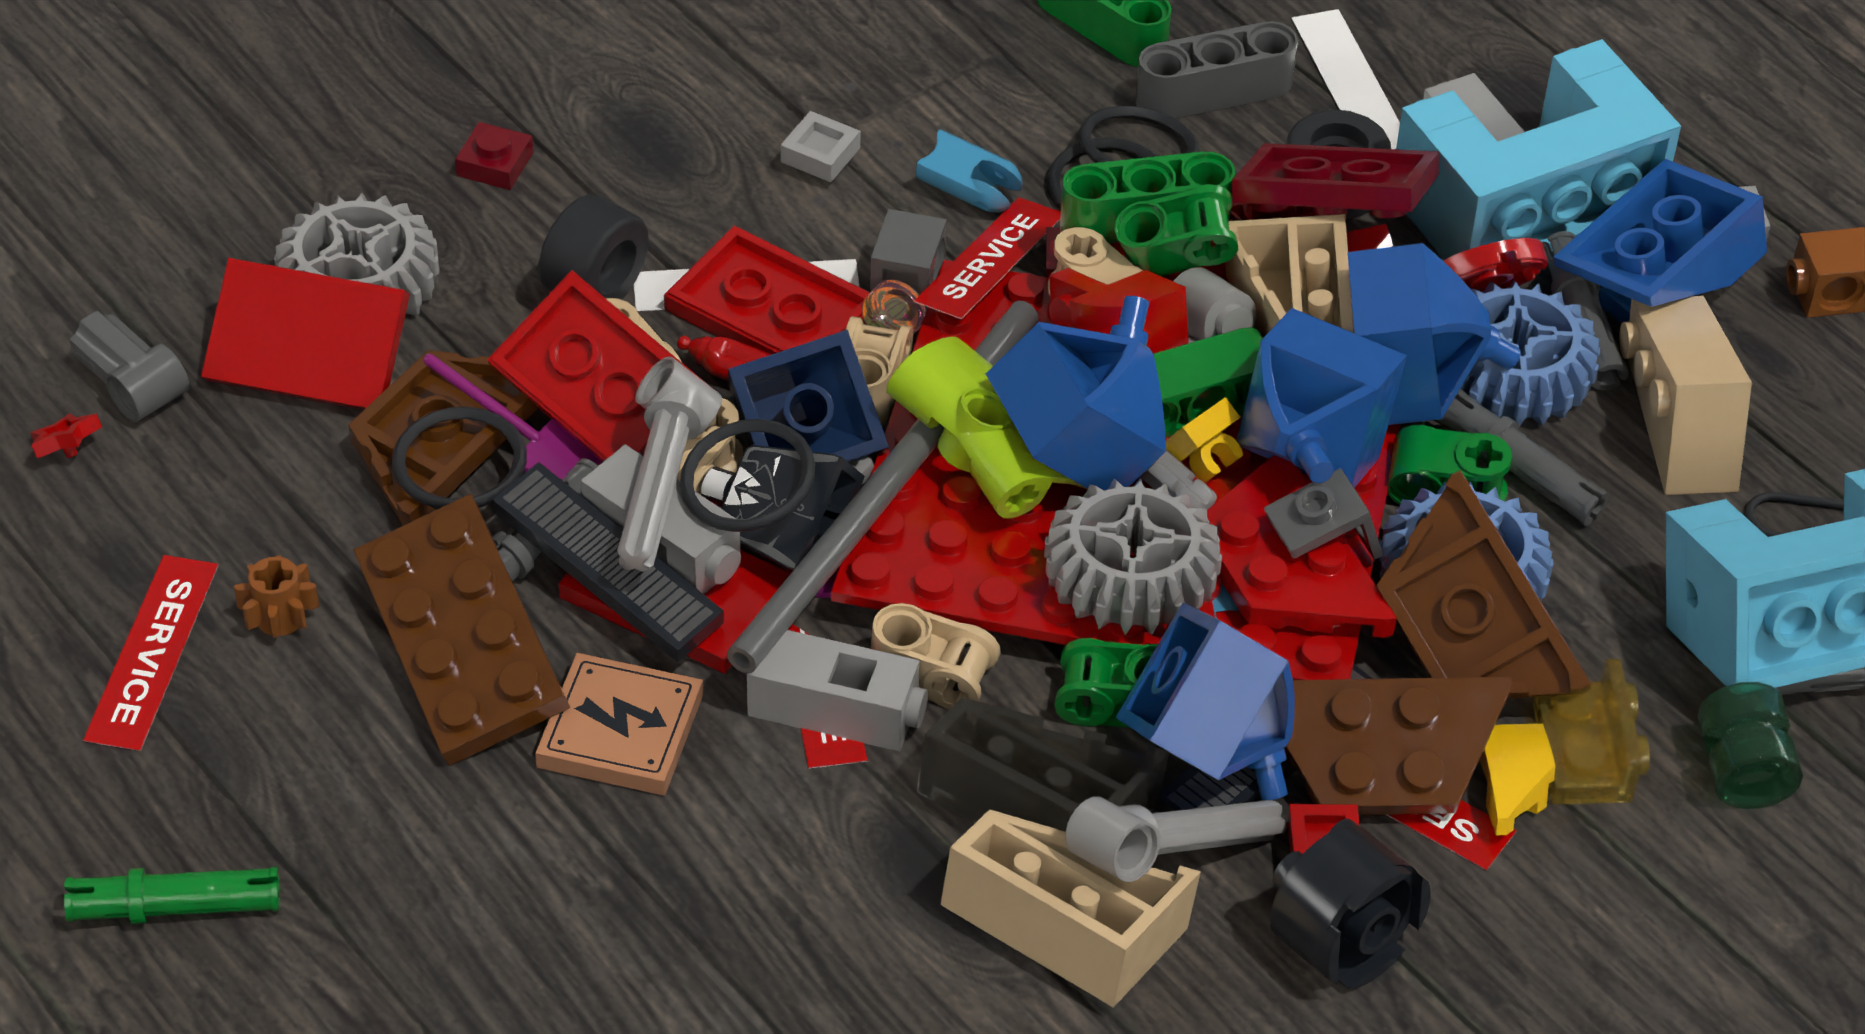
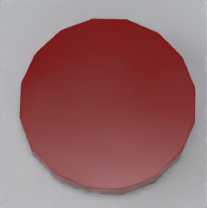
M1517 238L1489 243L1460 252L1443 260L1470 289H1475L1482 293L1490 281L1501 289L1508 288L1513 280L1516 281L1518 286H1521L1535 279V276L1541 273L1540 269H1545L1548 265L1543 243L1533 238Z

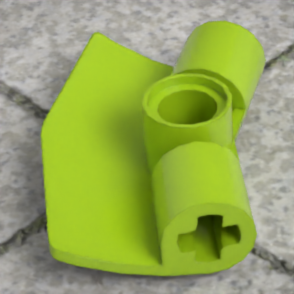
M958 337L941 338L917 349L899 365L891 376L886 387V393L928 428L932 429L939 424L945 427L938 441L941 455L951 465L971 473L996 513L1002 518H1015L1032 510L1044 498L1052 483L1072 484L1087 489L1033 458L986 376V373L993 365Z

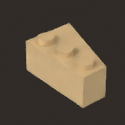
M1345 214L1229 221L1230 230L1237 236L1239 250L1233 258L1225 262L1226 277L1231 285L1249 295L1254 301L1257 310L1255 328L1263 337L1268 334L1291 308L1354 333Z
M1691 296L1653 307L1631 299L1629 322H1622L1620 327V350L1623 358H1628L1665 495L1739 492L1752 381L1704 296Z
M987 811L950 847L941 905L1111 1007H1114L1188 929L1201 871L1179 866L1176 875L1151 867L1140 879L1133 882H1124L1071 853L1066 845L1065 831L997 811Z

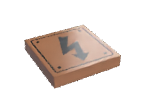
M576 653L562 687L570 708L550 717L535 753L537 768L665 796L704 695L703 680Z

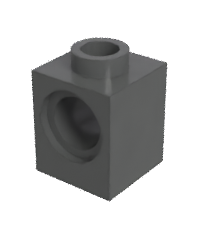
M888 209L871 255L870 293H891L903 300L908 308L927 311V306L913 301L939 275L943 260L946 257L947 219Z

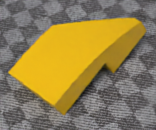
M1543 723L1495 725L1481 756L1480 763L1487 780L1486 808L1495 834L1507 835L1514 830V821L1517 816L1525 811L1538 814L1547 807L1548 787L1554 781L1555 761Z

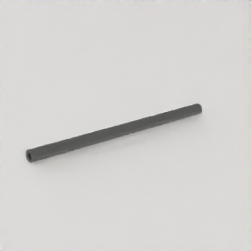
M1024 301L1014 302L974 351L994 366L1037 323L1038 314L1034 307ZM919 419L913 424L728 649V660L737 670L744 673L755 671L935 449L945 427L939 424L931 429Z

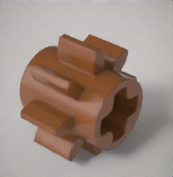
M281 555L264 558L254 565L249 564L247 566L249 583L234 585L237 608L243 610L246 628L250 630L258 626L261 631L272 635L273 638L291 634L299 628H306L304 610L319 608L317 586L310 582L308 565L303 563L296 566L292 561L281 557Z

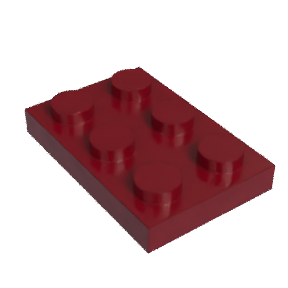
M1264 143L1232 179L1233 203H1250L1254 210L1261 212L1281 211L1288 208V206L1311 207L1313 213L1319 215H1336L1344 213L1348 209L1370 210V214L1378 218L1401 217L1406 215L1407 212L1413 211L1438 177L1439 151Z

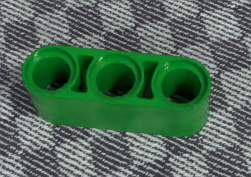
M1036 0L1043 10L1133 67H1138L1140 54L1146 47L1169 41L1172 8L1168 0Z
M1193 152L1075 166L1068 170L1063 177L1060 231L1062 232L1073 227H1084L1098 232L1108 243H1118L1119 241L1114 231L1115 221L1120 212L1128 205L1138 201H1149L1184 192L1192 187L1205 184L1219 185L1226 188L1230 192L1232 200V179L1235 177V167L1231 160L1215 152ZM1204 203L1199 204V207L1204 211ZM1230 210V212L1227 214V215H1228V221H1229V219H1230L1231 210Z
M1251 327L1240 328L1154 353L1163 404L1165 438L1174 435L1183 426L1225 397L1238 415H1243L1260 342L1264 338L1257 329Z

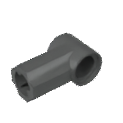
M96 311L80 321L76 333L69 339L73 355L106 384L108 393L119 411L132 422L140 421L190 389L189 379L184 367L168 347L163 344H157L152 348L149 347L113 314L103 315Z

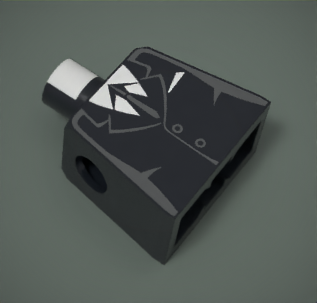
M752 445L745 450L736 473L719 467L711 468L703 480L701 496L736 519H748L765 515L787 501L796 490L802 471L800 456L794 449ZM812 452L815 460L814 482L808 496L799 508L785 519L770 527L740 532V546L792 573L861 488L865 476L841 456Z

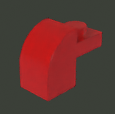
M1070 268L1049 275L1051 295L1049 312L1052 324L1109 334L1111 326L1118 325L1125 296H1138L1149 301L1143 331L1149 335L1146 346L1150 348L1153 354L1189 343L1186 287L1147 270L1108 285Z

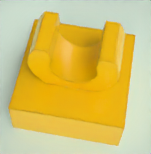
M1225 397L1167 439L1166 450L1180 462L1190 456L1189 464L1192 473H1194L1197 479L1206 483L1221 472L1218 465L1213 461L1211 452L1220 458L1226 468L1243 456L1239 443L1230 435L1222 433L1241 417Z

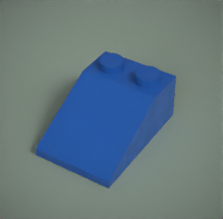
M1664 159L1553 256L1554 266L1650 307L1728 287L1767 253L1763 197Z

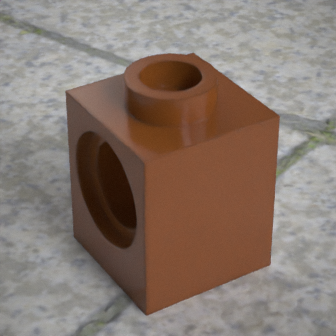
M1865 227L1800 233L1794 258L1789 259L1786 264V283L1790 293L1798 296L1807 318L1865 312Z

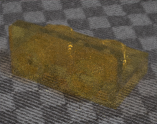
M1606 659L1601 681L1591 682V689L1583 694L1532 697L1536 723H1543L1555 761L1554 781L1549 784L1552 804L1632 802L1639 775L1648 774L1650 752L1647 737L1645 735H1637L1634 722L1638 715L1637 689L1634 683H1626L1621 659Z

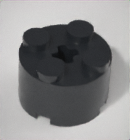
M1343 819L1335 824L1327 835L1315 842L1303 854L1300 851H1294L1279 863L1272 878L1273 884L1279 889L1272 905L1270 928L1276 937L1324 977L1336 985L1340 981L1348 988H1358L1382 975L1406 950L1397 941L1408 924L1419 931L1430 904V885L1411 865L1351 819Z

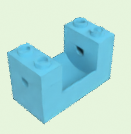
M1603 39L1578 48L1569 49L1554 55L1552 58L1540 126L1497 142L1453 90L1402 107L1396 149L1439 151L1438 177L1413 211L1407 212L1406 215L1444 260L1481 245L1517 238H1533L1541 242H1547L1551 251H1553L1548 241V236L1562 231L1572 232L1576 236L1579 235L1664 159L1673 161L1681 125Z
M1865 469L1845 473L1844 521L1767 537L1726 499L1666 512V627L1736 697L1865 667Z

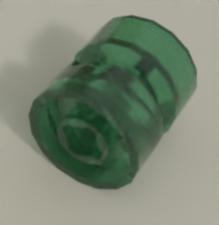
M1740 682L1722 687L1710 694L1702 702L1698 711V720L1709 754V766L1718 798L1728 806L1741 809H1760L1778 804L1791 797L1800 787L1803 773L1793 738L1788 735L1790 723L1781 692L1771 685L1759 682Z

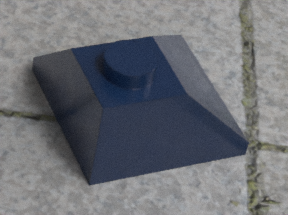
M848 329L728 369L727 383L740 420L764 419L779 422L799 433L805 439L812 452L835 454L841 456L848 463L889 449ZM745 432L750 446L758 445L795 450L789 442L774 434Z

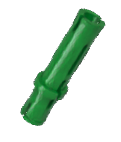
M278 866L264 869L146 874L144 868H130L126 876L66 877L64 883L65 891H68V894H64L67 922L130 917L131 924H146L147 917L264 910L280 911Z

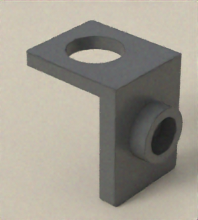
M1341 468L1334 471L1331 478L1323 483L1312 482L1264 507L1268 520L1292 558H1297L1352 529L1356 531L1374 560L1383 556L1370 512Z

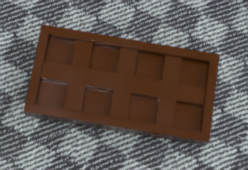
M468 494L353 549L441 754L449 766L570 708L472 494Z

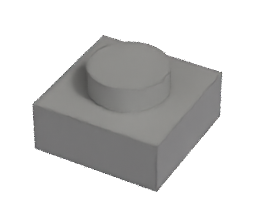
M810 111L781 144V162L832 182L860 149V130Z

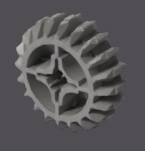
M363 193L360 194L356 201L346 202L337 195L335 204L330 206H324L315 202L311 215L296 214L293 227L282 229V238L280 244L276 246V254L274 256L275 266L406 290L410 294L406 314L419 315L422 301L432 299L434 283L438 282L437 275L440 271L437 242L433 238L432 231L428 230L423 215H412L407 203L392 207L386 195L375 202L367 201Z
M1141 478L1134 487H1123L1116 479H1113L1108 490H1102L1090 484L1084 497L1069 496L1064 510L1055 512V517L1049 529V537L1045 539L1044 557L1047 558L1046 575L1048 576V585L1055 587L1059 603L1072 604L1076 618L1094 615L1099 629L1110 622L1118 623L1121 625L1125 635L1132 625H1140L1152 635L1159 622L1170 625L1183 602L1199 610L1203 602L1210 601L1211 594L1216 588L1217 575L1220 574L1222 555L1219 553L1220 539L1217 535V526L1209 524L1207 509L1192 508L1189 494L1172 497L1168 492L1166 484L1156 490L1145 488ZM1130 554H1136V558H1130Z

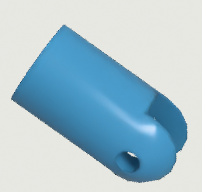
M942 129L937 132L935 149L929 155L920 159L916 166V177L920 181L986 212L1000 213L1010 209L1011 204L1008 199L996 189L998 185L1012 191H1020L1023 187L1022 176L1012 162Z

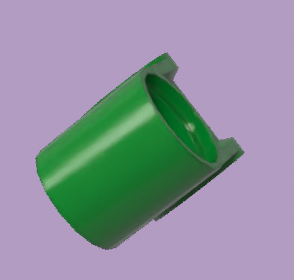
M1198 185L1184 192L1149 201L1135 202L1121 211L1115 221L1114 231L1127 259L1134 266L1161 277L1190 268L1219 265L1229 261L1239 250L1237 236L1229 228L1227 215L1232 208L1231 194L1226 188L1219 185ZM1204 203V211L1199 207V204ZM1210 240L1214 241V243L1216 244L1215 247H1211Z
M1425 425L1405 427L1396 433L1393 441L1387 481L1388 495L1399 505L1402 499L1414 501L1421 488L1437 495L1443 483L1447 482L1452 474L1461 470L1468 483L1471 481L1475 492L1477 482H1483L1482 493L1487 494L1496 487L1499 499L1505 502L1508 496V489L1503 477L1509 472L1512 464L1511 448L1506 441L1489 433L1474 434L1449 431ZM1485 450L1487 451L1486 467L1480 468L1481 452Z
M1079 638L1069 642L1063 647L1060 663L1065 672L1064 686L1057 691L1054 706L1056 713L1063 720L1083 727L1102 725L1130 728L1116 719V716L1158 644L1140 645L1104 642L1093 638ZM1088 657L1092 659L1091 669L1084 668L1085 660ZM1084 696L1090 697L1088 707L1083 706Z

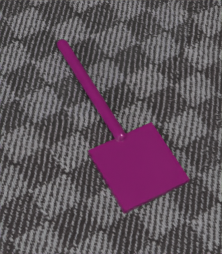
M432 354L424 356L423 361L425 365L485 409L502 416L512 423L519 433L530 441L526 445L527 463L524 472H527L540 462L558 478L563 479L580 459H589L598 466L603 463L552 419L538 432Z

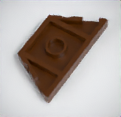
M428 350L349 424L351 443L403 526L431 513L435 508L416 501L405 493L397 482L392 469V454L398 438L407 427L419 418L434 411L450 407L485 409L425 365L423 358L426 354H432L524 422L538 409L534 403L489 365L487 361L489 357L466 358L457 353ZM453 419L440 422L425 429L409 445L405 466L408 475L416 485L434 495L448 497L507 437L494 426L482 421Z
M1461 470L1455 472L1446 482L1445 490L1426 518L1421 519L1408 538L1409 543L1399 558L1393 560L1377 584L1381 595L1397 617L1396 623L1429 678L1512 676V689L1508 698L1574 695L1589 691L1591 689V682L1465 476Z
M1512 676L1293 680L1295 717L1292 738L1287 746L1284 747L1286 758L1291 767L1297 769L1304 779L1305 790L1313 804L1358 805L1359 815L1456 813L1503 706H1505L1512 689Z

